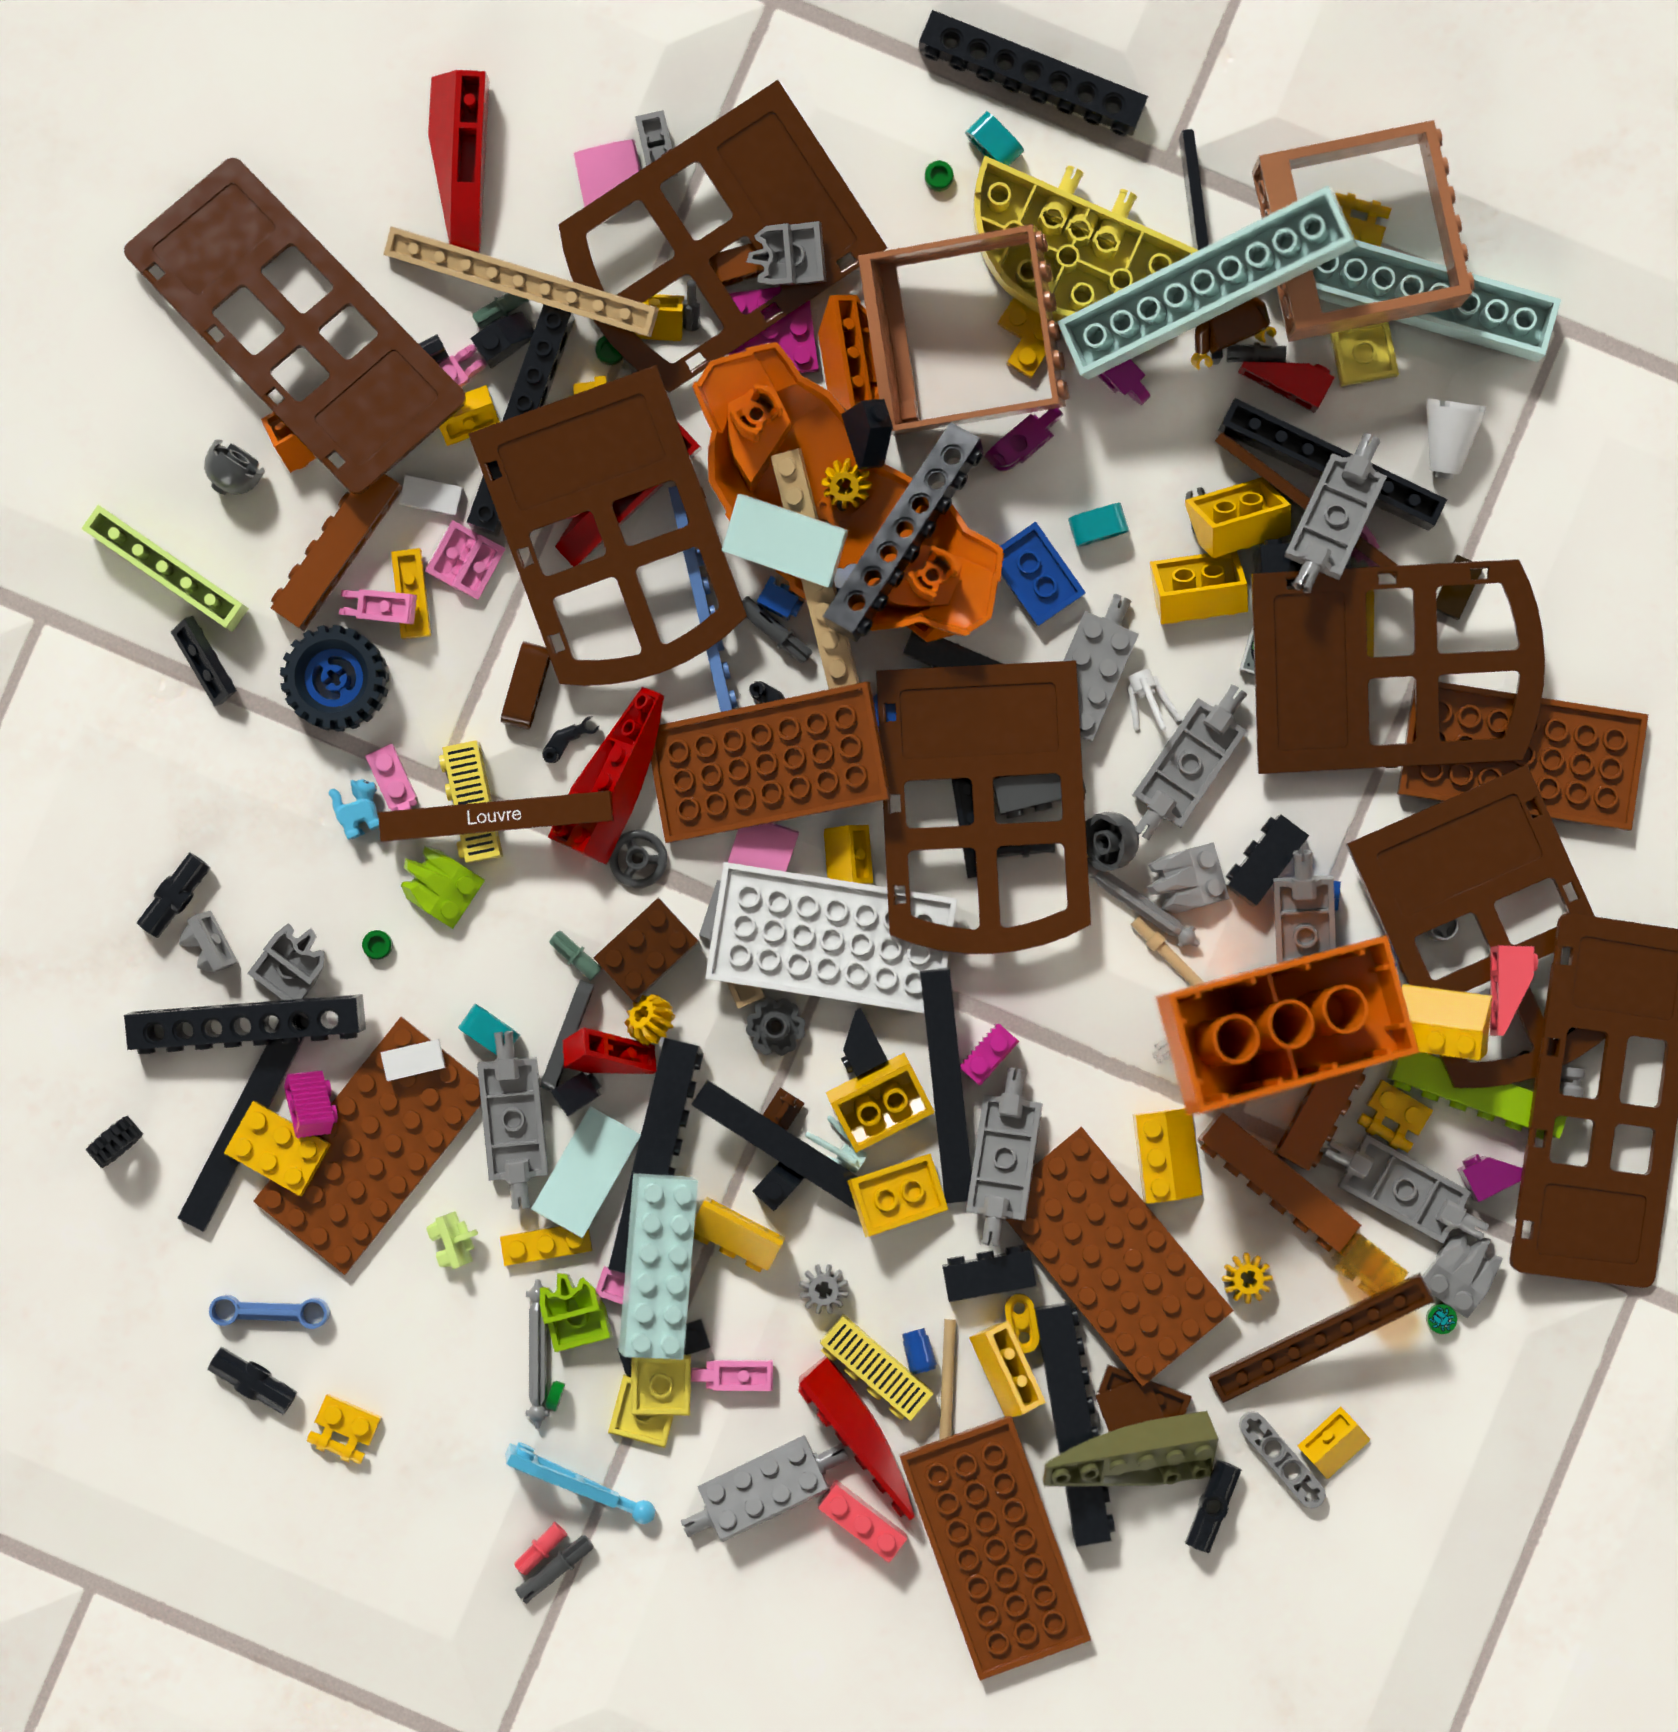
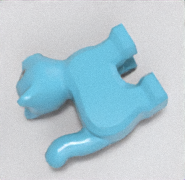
M364 779L351 780L352 793L357 801L345 805L342 803L341 794L338 790L331 789L329 791L336 818L343 826L348 840L365 834L359 828V824L366 822L371 831L379 828V818L373 801L374 794L377 791V786L374 782Z

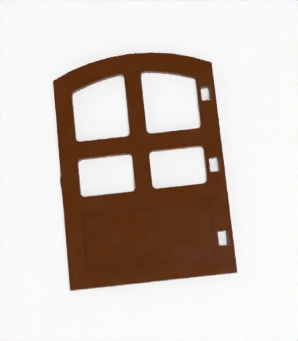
M776 80L672 150H668L660 158L558 224L564 256L573 282L604 291L591 258L586 235L632 203L640 201L674 250L675 255L617 295L644 303L685 275L690 276L696 282L702 295L722 323L723 331L675 363H669L657 354L634 332L593 320L608 342L637 371L657 365L668 393H671L704 371L710 361L727 356L858 269V255L881 252L888 248L779 80ZM693 163L701 165L732 213V218L700 240H694L660 189L661 184ZM821 222L826 282L779 285L781 292L749 314L741 313L710 266V258L742 237H747L756 250L763 249L762 243L756 241L754 236L765 226ZM850 253L856 261L840 270L836 261ZM775 303L781 311L765 320L761 311ZM700 352L705 361L690 370L686 361Z
M657 365L468 434L559 684L581 686L611 685L639 680L665 672L686 663L711 648L747 617L725 552L722 551V544L705 500L706 496L703 487L700 486ZM497 461L502 477L493 481L487 463ZM668 481H674L689 523L685 527L632 546L627 545L615 515L613 503L616 500ZM590 511L594 516L606 549L605 555L550 576L544 575L530 538L531 532ZM528 547L534 563L525 567L519 549ZM697 547L705 563L719 602V608L686 634L668 644H664L660 639L640 584L637 569L646 564ZM613 577L618 582L641 646V652L638 655L622 658L577 660L571 651L554 600L558 596ZM560 633L565 650L556 653L550 635Z
M1519 559L1345 568L1340 580L1319 572L1310 593L1302 592L1304 588H1300V590L1287 589L1286 579H1296L1300 571L1251 573L1258 774L1523 760L1540 712L1544 688L1545 652L1538 606L1531 584ZM1488 568L1486 579H1471L1470 569ZM1396 573L1395 583L1379 584L1378 574ZM1500 583L1510 606L1518 646L1512 650L1439 653L1437 645V588L1450 585ZM1411 588L1413 591V653L1401 656L1369 657L1367 653L1366 593L1369 590ZM1502 671L1518 672L1519 676L1513 709L1502 738L1440 740L1438 679L1441 675ZM1413 677L1415 680V741L1412 743L1372 745L1369 735V681L1373 678Z
M1076 660L876 670L879 735L890 795H900L901 812L891 813L890 799L883 801L890 935L914 945L939 951L962 954H997L1043 946L1068 937L1091 925L1084 807L1085 788H1083ZM885 704H895L896 721L886 722ZM1057 774L1060 777L1061 820L999 824L995 821L993 779L995 777ZM963 778L971 780L973 824L968 826L909 828L907 826L904 790L906 782ZM1061 844L1064 847L1066 909L1033 922L1004 928L1000 923L997 849L1002 846ZM974 849L976 853L979 927L977 929L957 928L913 917L910 905L908 854L911 851ZM895 886H905L906 903L896 905Z
M1528 765L1346 844L1383 930L1388 936L1389 943L1398 961V966L1408 985L1466 992L1489 982L1491 947L1531 946L1534 947V953L1537 954L1538 959L1554 953L1557 926L1513 945L1510 943L1494 907L1497 900L1547 878L1553 880L1567 913L1595 916ZM1534 799L1541 816L1532 818L1525 802ZM1570 882L1578 898L1569 902L1563 888L1564 885ZM1473 914L1489 948V956L1437 980L1431 979L1415 944V938L1463 915ZM1530 986L1517 1009V1014L1532 1045L1531 1052L1511 1058L1484 1062H1469L1465 1058L1439 1055L1453 1088H1485L1508 1085L1535 1078L1538 1055L1541 1049L1544 1017ZM1575 1028L1567 1033L1563 1065L1579 1058L1605 1039V1034L1602 1031ZM1550 1038L1547 1055L1555 1056L1557 1040Z

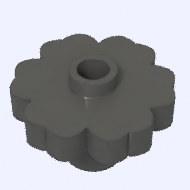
M768 997L764 1001L756 1003V1013L747 1016L748 1025L746 1026V1033L754 1037L753 1047L765 1055L775 1051L778 1055L783 1056L795 1050L797 1046L796 1039H801L805 1035L804 1027L806 1022L802 1017L797 1016L799 1007L791 1003L787 998H782L777 1003L774 998ZM773 1021L781 1023L782 1028L779 1032L771 1030L770 1024Z

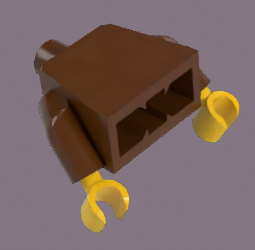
M1255 297L1196 326L1195 353L1191 357L1192 365L1200 370V361L1204 359V364L1209 368L1213 365L1212 358L1207 355L1209 351L1211 354H1214L1252 336L1266 343L1265 333L1274 337L1276 330L1269 326L1270 319L1265 302Z

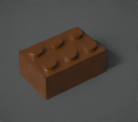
M657 898L593 958L632 1001H637L700 941L660 898Z

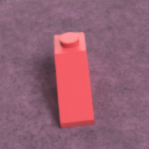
M1491 947L1490 995L1492 996L1490 1036L1505 1035L1534 977V971L1538 968V956L1534 953V947Z

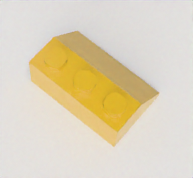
M1263 477L1185 500V506L1198 543L1212 558L1222 557L1231 552L1251 548L1254 545L1264 543L1265 540L1291 535V504Z
M1237 551L1215 558L1206 553L1150 562L1155 603L1161 624H1174L1181 621L1248 612V584Z
M1408 984L1402 985L1419 1052L1479 1061L1487 1055L1492 1006L1491 995Z
M905 1053L826 1092L829 1102L856 1153L935 1113Z
M1185 1108L1132 1114L1144 1203L1151 1204L1201 1196L1202 1188L1192 1115H1187Z
M709 1197L704 1199L695 1217L694 1239L706 1245L711 1241L721 1246L719 1251L733 1259L736 1255L746 1259L745 1265L757 1272H761L762 1268L767 1271L769 1270L785 1239L782 1235Z

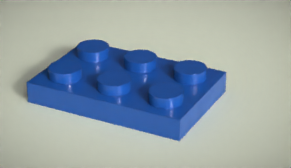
M1036 521L1000 546L1005 554L1001 576L1037 627L1086 594Z

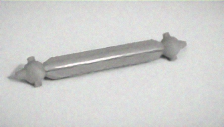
M1088 863V878H1094L1098 886L1168 935L1177 936L1179 940L1178 946L1183 948L1184 945L1196 947L1200 945L1194 933L1196 928L1193 926L1183 928L1179 920L1109 871L1097 870Z
M536 1279L531 1290L526 1291V1297H530L533 1303L529 1309V1400L532 1407L530 1410H526L525 1415L530 1417L535 1428H540L545 1417L550 1416V1411H546L543 1407L546 1400L547 1324H544L539 1305L540 1287H542L540 1279Z

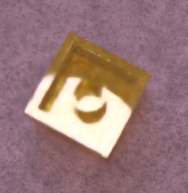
M1357 1232L1341 1252L1336 1251L1331 1258L1337 1263L1334 1269L1351 1281L1356 1278L1360 1282L1357 1287L1369 1297L1403 1281L1409 1273L1366 1237Z

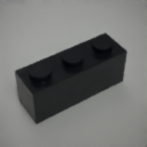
M1282 814L1278 815L1275 819L1271 816L1260 829L1264 834L1259 841L1252 840L1244 850L1243 854L1247 857L1239 866L1235 863L1225 876L1229 880L1226 887L1252 907L1258 905L1273 885V878L1279 877L1294 857L1293 852L1299 850L1309 837L1306 832Z
M1022 1245L1005 1248L1006 1253L994 1255V1251L990 1250L976 1253V1259L965 1260L964 1256L948 1258V1264L942 1265L948 1301L953 1302L1037 1286L1030 1250H1023Z

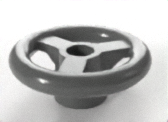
M645 830L628 831L620 836L609 859L610 868L616 879L622 884L632 888L648 887L657 882L665 872L667 851L663 842L653 833ZM640 838L651 842L655 846L658 855H649L643 847L636 845L634 839ZM626 844L628 851L625 855V860L628 867L623 873L618 864V854L621 847ZM636 853L643 855V861L640 864L633 862V856ZM648 864H658L656 870L649 877L632 879L636 870H641Z

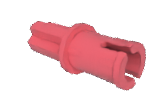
M553 1522V1525L537 1540L533 1539V1545L515 1561L514 1565L520 1573L527 1575L544 1557L549 1558V1552L564 1537H567V1533L558 1523Z

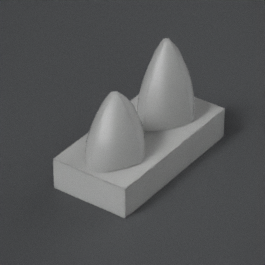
M211 910L196 914L187 919L188 925L180 937L179 944L186 947H201L202 952L197 961V968L216 972L238 962Z

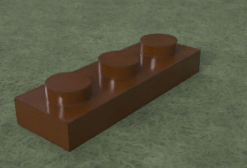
M1107 1364L1097 1392L1103 1393L1137 1379L1131 1372ZM1150 1380L1164 1418L1186 1414L1191 1395Z

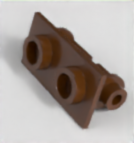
M780 1087L763 1115L785 1130H788L805 1103Z

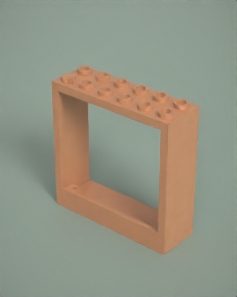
M1434 120L1259 155L1252 170V176L1261 218H1264L1298 201L1291 172L1292 169L1419 144L1450 283L1448 288L1322 313L1313 269L1276 287L1288 342L1458 308L1472 294L1474 278L1471 272H1467L1465 261H1468V251L1465 243L1461 244L1459 233L1462 231L1461 219L1459 215L1454 213L1455 192L1453 186L1448 185L1446 176L1449 175V164L1446 157L1442 158L1440 146H1442L1443 137L1439 128L1436 129Z
M1033 224L858 255L879 399L885 400L893 425L891 435L947 427L950 422L960 425L1066 407L1065 400L1070 399L1067 381L1064 382L1061 376V370H1065V360L1063 352L1058 350L1056 342L1061 340V333L1058 323H1055V320H1053L1052 314L1053 311H1057L1054 293H1051L1048 287V282L1052 281L1050 264H1047L1044 260V252H1048L1046 235L1042 234V231ZM1030 244L1052 398L920 420L897 267Z

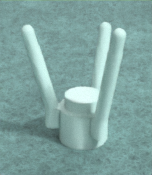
M829 1115L827 1120L850 1143L842 1125ZM810 1132L805 1133L806 1138L837 1155V1159L829 1158L854 1173L860 1169L867 1157V1153L863 1150L856 1153L852 1144L850 1146L844 1144L840 1150Z

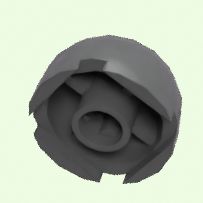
M214 440L204 461V470L206 476L212 482L211 487L222 495H226L227 492L235 495L244 494L252 490L264 475L265 469L262 467L259 470L256 467L258 461L238 446L230 443L227 448L221 446L223 440Z
M1103 812L1095 814L1092 818L1085 821L1087 854L1090 857L1087 858V861L1095 869L1104 872L1119 869L1128 865L1135 857L1139 848V835L1137 828L1129 818L1121 813Z

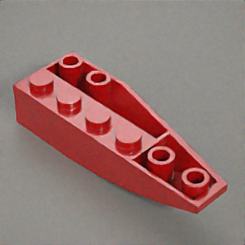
M454 70L431 77L428 137L449 244L480 253L490 81L486 71Z
M678 422L688 453L692 459L702 447ZM665 483L616 500L613 503V509L619 526ZM586 511L573 517L555 545V548L573 567L579 565L603 543L593 514L590 511Z
M644 687L639 690L569 792V794L611 791L614 821L552 826L548 838L607 865L642 789L656 742L664 695Z
M824 1356L799 1376L798 1392L808 1404L813 1401L818 1408L816 1414L827 1428L832 1425L836 1430L835 1435L845 1447L849 1446L855 1453L854 1459L864 1471L868 1469L874 1476L872 1481L882 1494L887 1492L893 1499V1502L890 1504L901 1518L906 1515L911 1521L915 1515L908 1490L885 1435L862 1398L832 1360Z

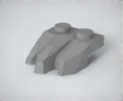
M821 222L765 226L754 236L756 241L762 243L763 249L749 252L746 262L760 264L764 267V271L758 274L757 282L772 285H802L826 282Z
M1214 842L1160 857L1148 865L1152 872L1159 874V878L1146 888L1151 895L1165 894L1166 899L1162 903L1163 910L1177 914L1230 899Z
M289 923L270 939L263 949L264 952L247 974L282 1000L304 999L316 983L324 964V951H310L317 938L311 928L299 938H295L293 936V927Z
M1462 1233L1450 1237L1436 1254L1435 1261L1422 1277L1432 1295L1468 1318L1489 1291L1503 1258L1496 1255L1492 1258L1486 1257V1251L1491 1239L1483 1237L1480 1241L1477 1240L1470 1246L1467 1244L1466 1234Z

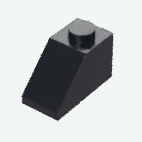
M520 311L492 322L470 339L492 369L529 343L534 333V328Z
M884 399L862 400L841 414L858 470L880 468L885 464L893 425Z
M861 1008L855 1010L843 1049L846 1056L841 1058L848 1074L854 1071L856 1076L888 1061Z
M580 1072L555 1088L551 1093L565 1114L571 1116L601 1096L598 1089L602 1085L593 1073L588 1075L585 1072Z
M778 1162L752 1192L775 1211L801 1183L804 1177Z

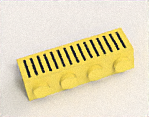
M475 740L442 747L443 755H439V762L442 772H447L449 783L445 784L448 801H453L454 805L492 802L480 742ZM498 831L460 835L461 841H457L460 859L465 858V862L468 864L503 857Z
M844 1314L841 1315L820 1340V1344L823 1346L821 1352L833 1362L839 1359L846 1365L843 1370L855 1381L861 1378L869 1386L866 1390L878 1401L883 1397L889 1402L891 1406L888 1409L900 1420L906 1417L911 1421L933 1395L932 1389L913 1375L912 1372Z

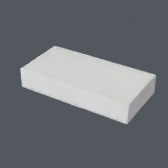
M405 475L399 504L457 517L463 488Z
M439 1039L380 1052L387 1081L446 1068Z

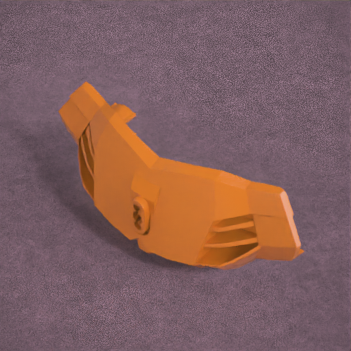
M777 342L745 348L746 351L710 361L698 382L694 381L692 387L712 431L708 445L709 483L725 508V515L730 521L738 494H744L783 508L770 456L800 448L819 520L827 521L829 524L849 530L838 568L844 569L849 564H857L913 478L886 464L880 468L859 469L860 472L868 470L870 473L864 479L872 482L871 488L866 490L869 496L866 500L860 499L858 507H854L849 501V506L845 511L839 510L837 504L835 506L831 504L834 496L825 497L823 494L829 488L821 485L822 479L828 478L824 471L827 467L833 468V463L836 460H839L844 466L845 459L850 458L852 467L856 465V460L841 416L846 411L828 390L802 376ZM845 479L842 486L847 489L851 481ZM951 504L947 513L941 514L936 521V529L929 539L925 538L921 544V550L917 559L913 563H909L904 570L905 575L900 585L893 587L889 593V599L885 608L881 612L877 611L870 630L895 629L919 622L959 636L971 634L973 630L992 618L997 583L1001 581L1003 549L985 536L969 529L956 508ZM925 505L920 506L915 512L924 513L929 507ZM904 530L899 536L908 537L913 531ZM888 554L884 561L891 562L897 555ZM774 569L789 582L792 592L806 600L801 578ZM873 578L867 585L876 586L880 583L881 579ZM858 602L854 604L852 610H861L865 603Z

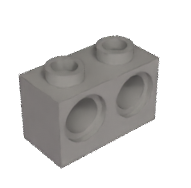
M664 110L635 116L646 166L660 158L668 150H672Z

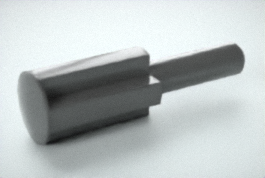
M694 280L687 282V300L683 301V328L687 331H696L700 328V303H697L696 282Z

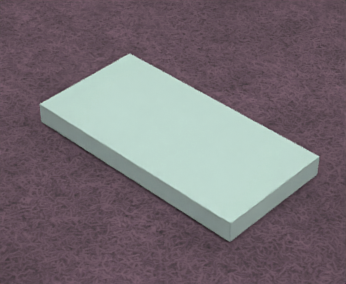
M738 494L722 551L830 588L833 585L849 530L744 494Z
M590 1106L531 1210L583 1239L639 1141L641 1134Z

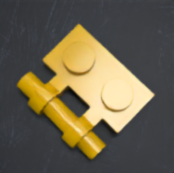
M1335 192L1339 205L1343 206V214L1355 240L1380 247L1386 227L1375 224L1376 218L1388 219L1391 208L1382 206L1379 201L1372 200V202L1358 199L1355 194L1347 193V195ZM1352 209L1367 213L1366 221L1350 217Z
M1380 1080L1366 1104L1376 1112L1372 1118L1362 1113L1357 1123L1365 1127V1131L1372 1136L1376 1134L1388 1141V1145L1395 1150L1399 1148L1409 1153L1413 1143L1404 1138L1407 1131H1410L1419 1136L1433 1110L1386 1081ZM1384 1117L1398 1124L1395 1132L1382 1125Z
M327 1394L314 1422L325 1427L322 1435L310 1431L306 1441L316 1445V1449L322 1452L328 1450L341 1456L340 1459L349 1463L351 1460L361 1465L365 1453L355 1450L358 1442L367 1446L370 1445L382 1417ZM334 1431L349 1437L346 1445L331 1439Z

